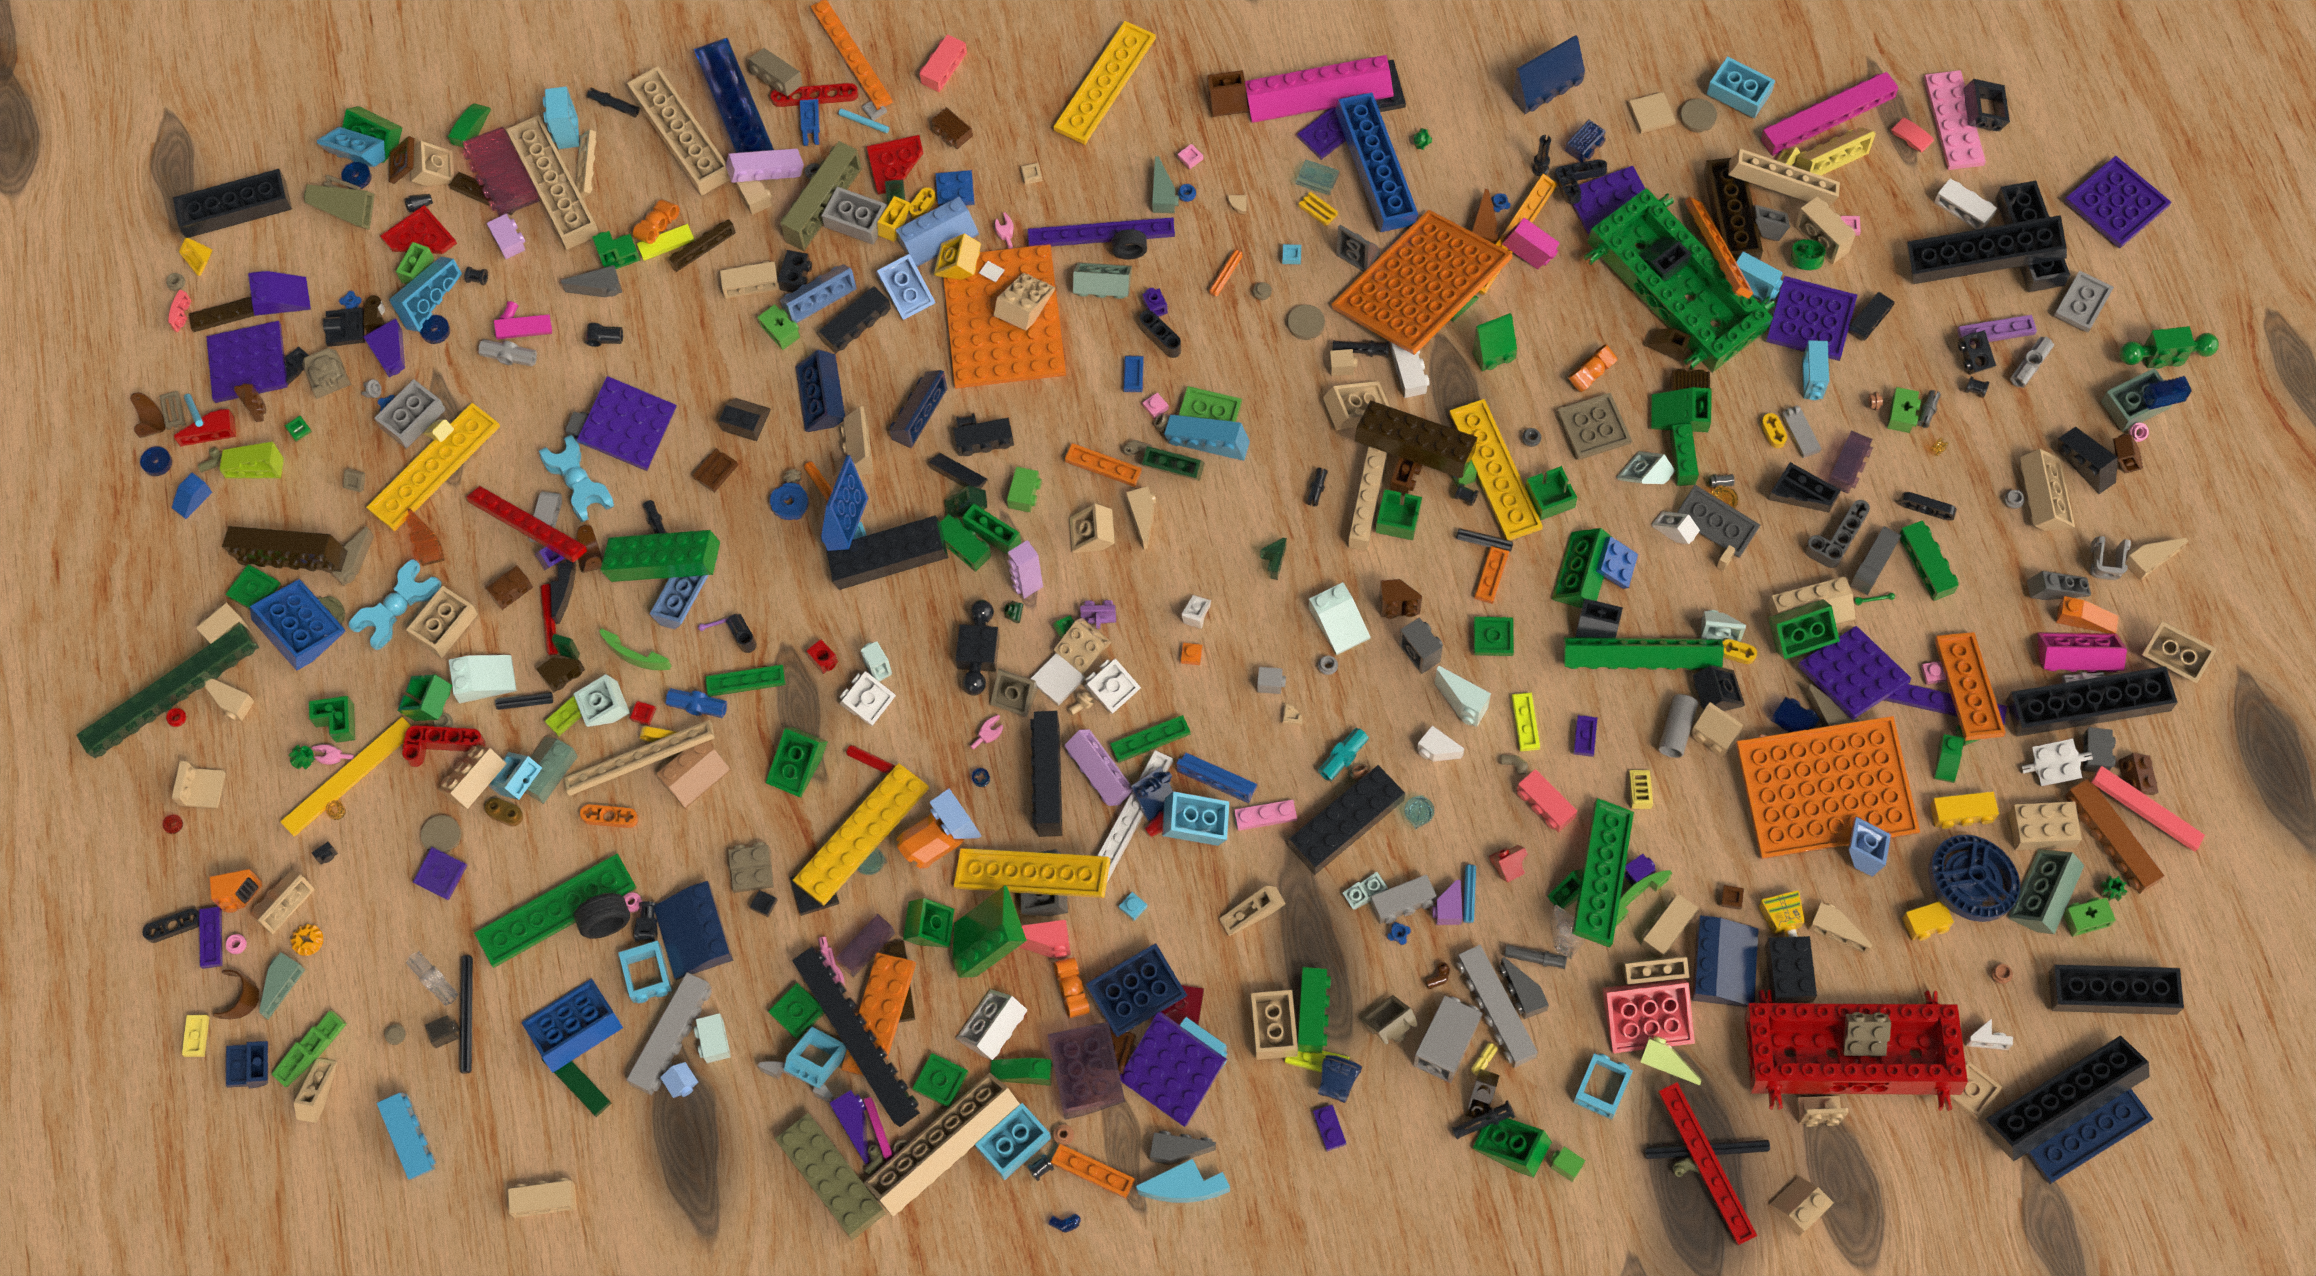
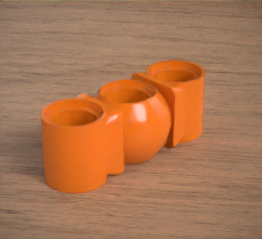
M663 199L659 200L656 206L653 207V211L646 215L645 220L642 219L634 227L633 237L648 244H653L657 237H659V233L667 228L668 223L671 224L672 220L678 217L679 206Z
M1604 344L1590 358L1585 360L1581 367L1573 371L1568 376V379L1578 392H1582L1595 379L1600 377L1605 372V369L1612 366L1618 358L1610 347Z
M1072 957L1054 962V972L1059 982L1061 995L1065 999L1063 1002L1068 1018L1089 1014V1004L1085 993H1083L1082 980L1078 977L1079 971L1076 959Z

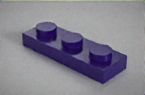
M220 907L199 909L200 967L206 969L223 966L222 909Z

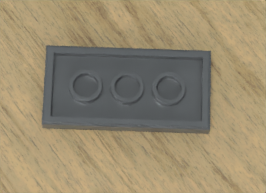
M1697 485L1693 486L1677 513L1689 514L1699 528V533L1725 549L1729 545L1734 547V555L1739 558L1761 526Z

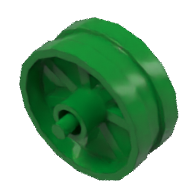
M1803 239L1793 244L1790 260L1795 267L1802 270H1816L1822 267L1826 250L1821 243L1811 239Z

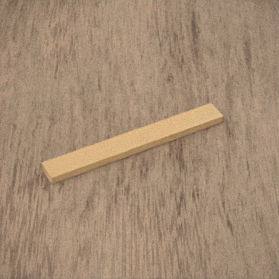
M710 720L567 776L564 778L566 792L571 796L714 739L712 723Z

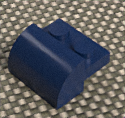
M268 1041L226 1046L227 1088L248 1086L251 1089L268 1084Z

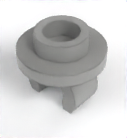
M372 379L363 384L366 387V391L362 392L363 396L377 398L381 395V385L377 380Z

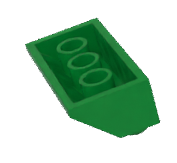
M1602 528L1571 532L1552 600L1582 608L1584 599L1597 601L1604 576L1596 572L1605 538L1611 535Z

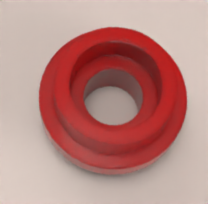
M173 708L168 711L166 721L172 727H179L185 723L187 716L182 709Z

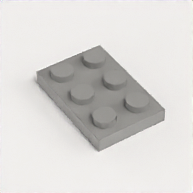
M2079 271L2054 316L2089 333L2114 287Z

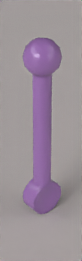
M729 618L705 625L700 624L698 629L704 631L706 628L725 623Z

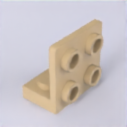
M1080 618L1074 622L1054 648V651L1077 671L1084 674L1098 655L1108 648L1112 642L1084 618Z
M180 761L172 799L179 806L217 809L226 773L223 770L194 769L189 762Z
M1840 1096L1798 1097L1796 1099L1799 1124H1805L1807 1127L1817 1126L1818 1123L1836 1126L1848 1114V1108H1841Z

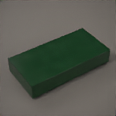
M554 634L551 640L560 656L578 660L580 653L571 638Z

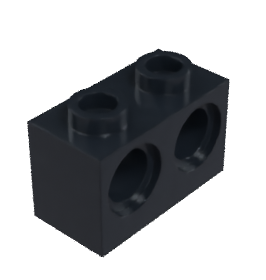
M787 250L778 278V285L781 291L793 293L802 285L807 284V274L812 269V261H810L808 253Z
M1985 330L1958 339V349L1963 354L1964 368L1969 372V375L1996 366ZM1970 340H1973L1975 342V349L1970 347ZM1975 358L1981 360V367L1976 365Z

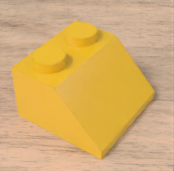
M965 233L941 243L934 275L960 280L974 275L981 243Z

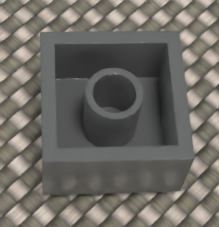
M1419 617L1400 629L1399 646L1421 674L1440 663L1443 644L1439 637H1435L1431 633V628L1427 622H1423Z

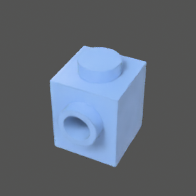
M686 1062L673 1065L660 1077L673 1098L689 1095L693 1091L692 1088L698 1083Z

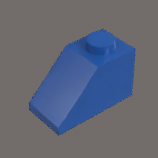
M191 473L178 486L172 509L187 519L210 496L212 491L203 480L194 473Z

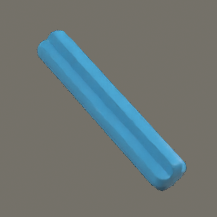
M1475 865L1465 866L1464 923L1474 922Z

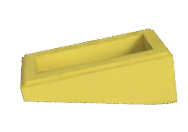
M440 419L434 421L425 430L424 435L442 442L454 428L447 420Z
M1630 770L1631 809H1652L1653 797L1650 770ZM1635 776H1645L1646 779H1635ZM1635 783H1646V786H1635ZM1636 790H1646V792H1636ZM1637 797H1647V799H1637Z

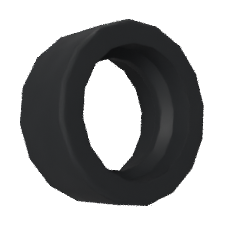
M1135 229L1122 230L1112 237L1113 254L1124 260L1142 257L1147 252V238L1145 234Z

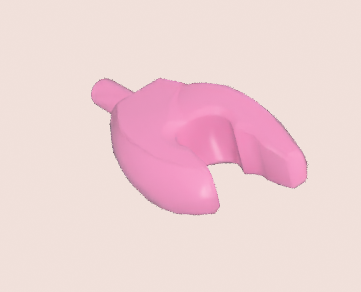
M1004 212L1005 225H1000L998 219H996L994 226L997 235L1002 240H1006L1008 248L1011 249L1013 246L1010 239L1013 236L1014 226L1011 218Z
M996 715L983 723L978 733L979 738L970 746L973 750L982 741L985 744L990 743L1000 736L1003 725H1000L995 730L990 729L1000 719V715Z
M322 744L312 747L314 751L326 752V755L323 757H315V760L322 764L332 765L339 763L341 758H354V755L342 754L340 749L332 745Z

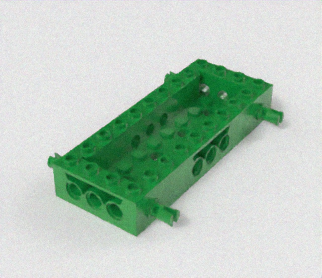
M1646 188L1591 229L1587 243L1593 249L1584 255L1585 261L1590 259L1589 265H1592L1601 257L1670 329L1674 328L1690 335L1688 348L1694 354L1684 360L1685 365L1691 363L1689 369L1692 370L1702 362L1713 373L1768 330L1773 317L1767 311L1774 307L1775 303L1774 301L1768 303L1769 296L1759 303L1753 296L1748 299L1742 295H1736L1732 291L1731 283L1725 278L1726 274L1720 269L1718 260L1667 209L1668 206L1674 203L1673 197L1668 199L1669 194L1666 193L1658 200ZM1663 237L1680 241L1692 253L1688 265L1665 282L1639 256ZM1641 243L1645 248L1638 249L1635 244ZM1692 295L1695 300L1688 301L1685 296ZM1717 321L1720 326L1713 327L1710 322Z

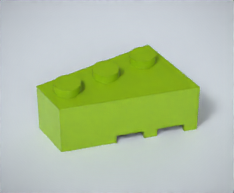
M273 441L224 449L222 451L220 471L225 478H281L284 458Z

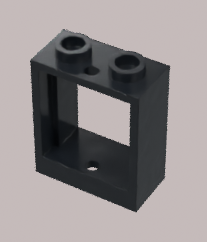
M1973 79L1963 88L1968 125L2000 132L2010 123L2005 85ZM1980 98L1993 100L1995 115L1982 113Z

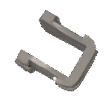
M2095 537L2092 540L2090 550L2093 552V564L2090 567L2091 576L2107 580L2121 578L2128 568L2125 562L2126 553L2131 546V540L2124 539L2117 546L2116 567L2102 566L2105 537Z

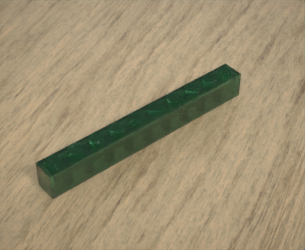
M240 624L76 736L87 754L95 759L103 756L107 750L119 745L128 736L137 733L141 727L153 722L162 713L171 710L175 704L187 699L196 690L202 689L206 685V681L211 678H218L224 671L236 666L240 660L252 655L260 647L249 629Z

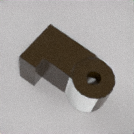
M375 295L368 297L365 301L363 325L367 333H371L385 325L382 318L385 307L381 299Z

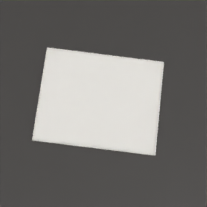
M987 261L979 273L996 282L1004 272V269Z

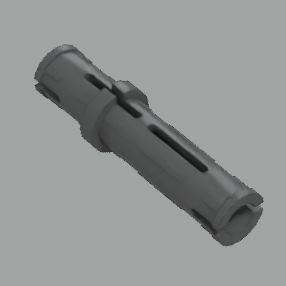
M1509 944L1506 946L1504 956L1542 964L1543 967L1553 966L1565 969L1567 956L1555 955L1546 950L1542 952Z

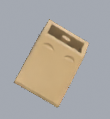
M1022 273L997 298L994 316L1023 330H1027L1036 321L1054 292L1055 287L1029 274Z

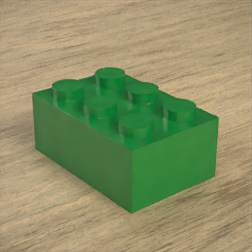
M1824 599L1768 617L1776 652L1784 660L1840 641L1832 605Z

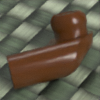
M1439 963L1435 977L1425 980L1428 989L1438 987L1447 982L1450 974V968L1447 963Z

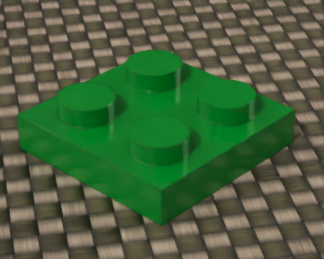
M248 564L225 595L250 610L251 605L275 593L281 583Z
M1474 617V655L1513 656V617Z
M798 983L768 1011L797 1041L825 1014L819 1003Z
M931 1053L912 1089L914 1092L950 1108L969 1072Z

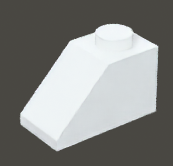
M1662 511L1652 524L1653 528L1676 543L1690 544L1700 531L1689 514Z
M1434 726L1418 742L1417 747L1418 753L1423 758H1429L1433 762L1461 759L1464 753L1462 746Z

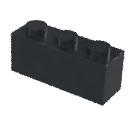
M1009 417L953 428L959 456H971L979 452L988 453L991 450L1007 449L1010 446H1014Z

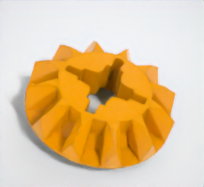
M309 924L299 926L298 930L293 932L292 939L290 940L292 949L302 956L316 953L323 944L322 931L317 926ZM310 935L309 938L313 943H304L301 937H308Z

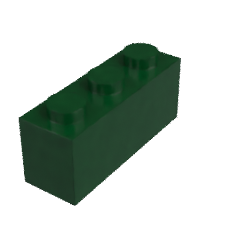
M1149 446L1146 448L1142 465L1147 468L1197 481L1201 479L1205 464L1199 459Z

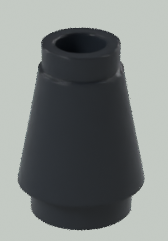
M430 193L410 195L404 199L409 213L415 212L423 205L427 207L433 204Z

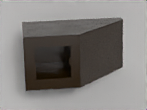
M1674 328L1658 329L1653 331L1646 346L1681 361L1688 348L1691 336Z
M552 657L536 670L554 693L557 690L563 689L572 679L578 678L585 671V668L580 660Z
M1482 1069L1479 1070L1466 1116L1475 1118L1488 1112L1487 1110L1491 1106L1500 1075Z

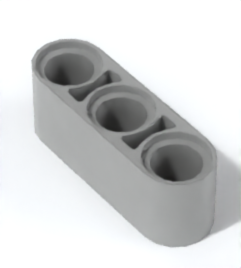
M541 491L534 517L555 528L562 504V495ZM529 538L530 542L538 543L535 540Z

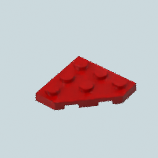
M919 135L867 146L878 195L896 191L924 154Z
M425 205L380 236L392 252H407L412 242L428 247L432 254H444L457 244L454 237Z

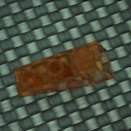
M409 508V516L406 517L408 527L412 529V533H409L412 544H415V549L413 550L415 560H419L422 567L445 561L442 545L437 536Z

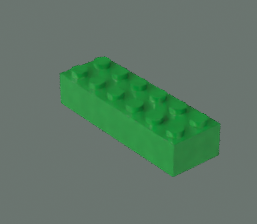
M711 530L609 537L600 571L611 582L713 575L720 541Z

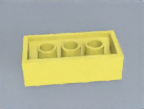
M1862 127L1849 130L1845 135L1834 137L1825 144H1819L1808 152L1800 153L1795 167L1822 176L1869 154L1876 133Z

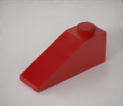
M219 409L201 418L203 421L202 426L198 427L194 422L174 435V439L180 447L236 437L235 417L229 409Z

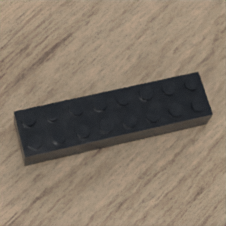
M2061 215L1907 242L1913 284L2067 259V246Z
M2166 666L2012 691L2006 699L2016 737L2170 712L2178 703Z
M2120 1035L1985 1119L1986 1134L2015 1161L2149 1078V1061Z

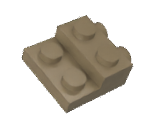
M758 842L754 843L753 847L745 848L744 845H736L733 847V850H729L734 893L774 888L769 845Z
M1856 1012L1846 1014L1843 1042L1844 1055L1886 1056L1887 1041H1890L1891 1029L1889 1016L1883 1013L1863 1014Z

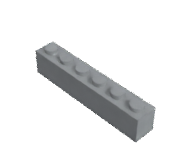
M1481 945L1459 954L1458 962H1456L1457 968L1461 974H1465L1468 989L1474 991L1477 997L1475 1001L1478 1008L1483 1009L1486 1014L1484 1018L1487 1025L1493 1027L1496 1033L1494 1034L1496 1042L1499 1046L1502 1045L1505 1050L1504 1056L1509 1064L1512 1063L1513 1067L1516 1068L1535 1059L1538 1051Z
M688 972L686 973L627 1078V1082L631 1086L651 1096L654 1091L659 1089L662 1083L660 1077L671 1068L672 1058L681 1050L682 1040L690 1034L692 1022L700 1016L701 1006L711 996V986L707 981Z

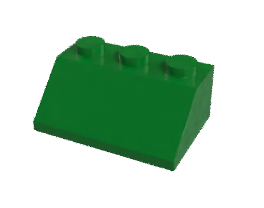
M360 106L346 109L342 128L384 140L385 160L381 163H385L390 156V151L399 144L403 128Z

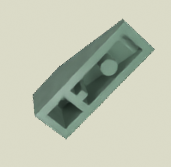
M1155 156L1153 213H1175V206H1179V195H1175V187L1159 156Z
M281 952L272 959L268 968L259 1013L267 1020H269L305 971L299 963Z

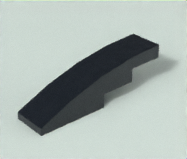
M566 559V563H559L558 581L551 582L552 618L555 624H560L568 607L574 586L576 561L573 563Z

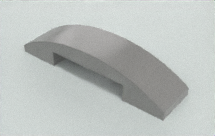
M760 1062L758 1065L761 1072L778 1080L782 1073H785L807 1083L784 1070L785 1063ZM824 1084L820 1089L813 1086L812 1092L815 1097L828 1103L834 1100Z

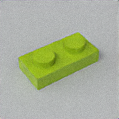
M575 696L570 698L545 720V723L558 737L582 717Z

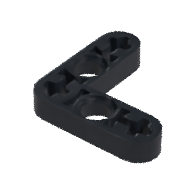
M1597 159L1556 168L1555 179L1565 201L1569 204L1579 203L1581 201V189L1577 181L1604 176L1607 173V162Z

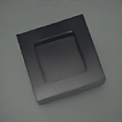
M329 841L312 852L320 865L330 862L338 854Z
M759 890L750 905V909L769 917L778 900L776 897Z

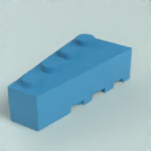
M439 257L389 299L407 330L420 332L423 328L422 324L431 317V312L436 305H440L444 294L450 291L462 275L454 259Z
M1170 415L1164 434L1171 445L1242 461L1245 460L1250 443L1241 422Z
M398 1093L378 1102L377 1106L408 1180H413L435 1170L434 1164H436V1160L432 1152L429 1153L426 1146L428 1141L420 1130V1122L417 1115L414 1114L409 1096L405 1093Z

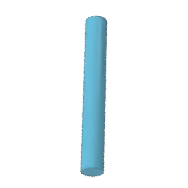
M842 108L839 110L840 116L886 134L889 132V127Z
M185 394L184 399L196 426L200 427L203 425V421L190 394Z

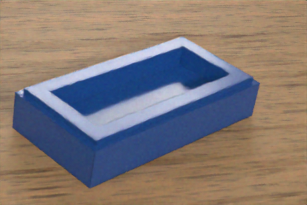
M1125 356L1124 392H1143V356Z

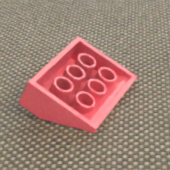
M1684 978L1602 988L1612 1053L1645 1050L1649 1037L1654 1038L1655 1035L1666 1039V1043L1670 1046L1695 1044L1689 983Z

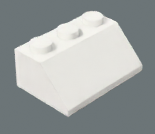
M990 989L956 1039L982 1057L993 1060L1000 1053V1049L1006 1040L1011 1037L1018 1023L1023 1020L1027 1009L1013 996Z

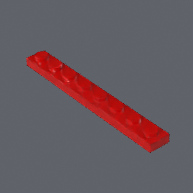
M481 486L466 497L468 503L573 563L587 552L585 545Z
M1678 1082L1658 1091L1737 1246L1757 1237L1748 1216Z

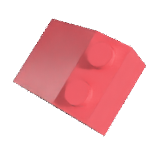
M1066 920L1022 925L1027 941L1020 945L1019 948L1050 958L1055 957V959H1064L1067 955H1071Z

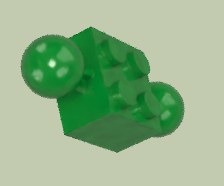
M2190 326L2152 330L2144 346L2136 341L2124 343L2120 347L2119 357L2127 365L2138 364L2144 357L2147 368L2179 367L2185 364L2192 352H2196L2202 357L2214 355L2219 348V341L2211 333H2202L2194 341Z

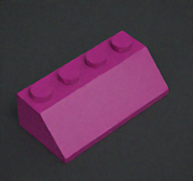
M2038 633L2037 635L2040 663L2048 671H2057L2058 669H2065L2070 672H2076L2077 670H2086L2088 672L2105 670L2112 673L2117 672V670L2124 671L2127 648L2117 634Z

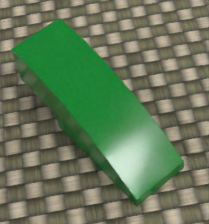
M476 103L468 107L457 120L448 136L451 144L468 149L473 138L478 137L491 108Z

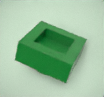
M1069 615L1053 624L1061 639L1074 624V620Z

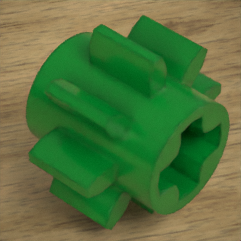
M299 745L295 746L292 752L288 754L291 765L297 769L303 767L306 770L315 760L313 758V751L305 745L301 748Z
M2108 876L2106 882H2102L2100 885L2104 888L2101 895H2105L2108 901L2111 899L2120 901L2122 896H2125L2128 892L2124 889L2127 883L2120 880V876L2113 879L2111 876Z

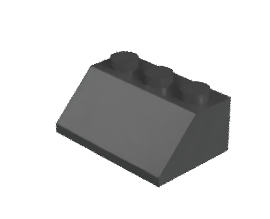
M1057 849L1037 852L1062 854ZM1021 893V912L1025 915L1037 916L1068 913L1067 896Z

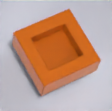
M1183 643L1181 663L1200 665L1203 645Z

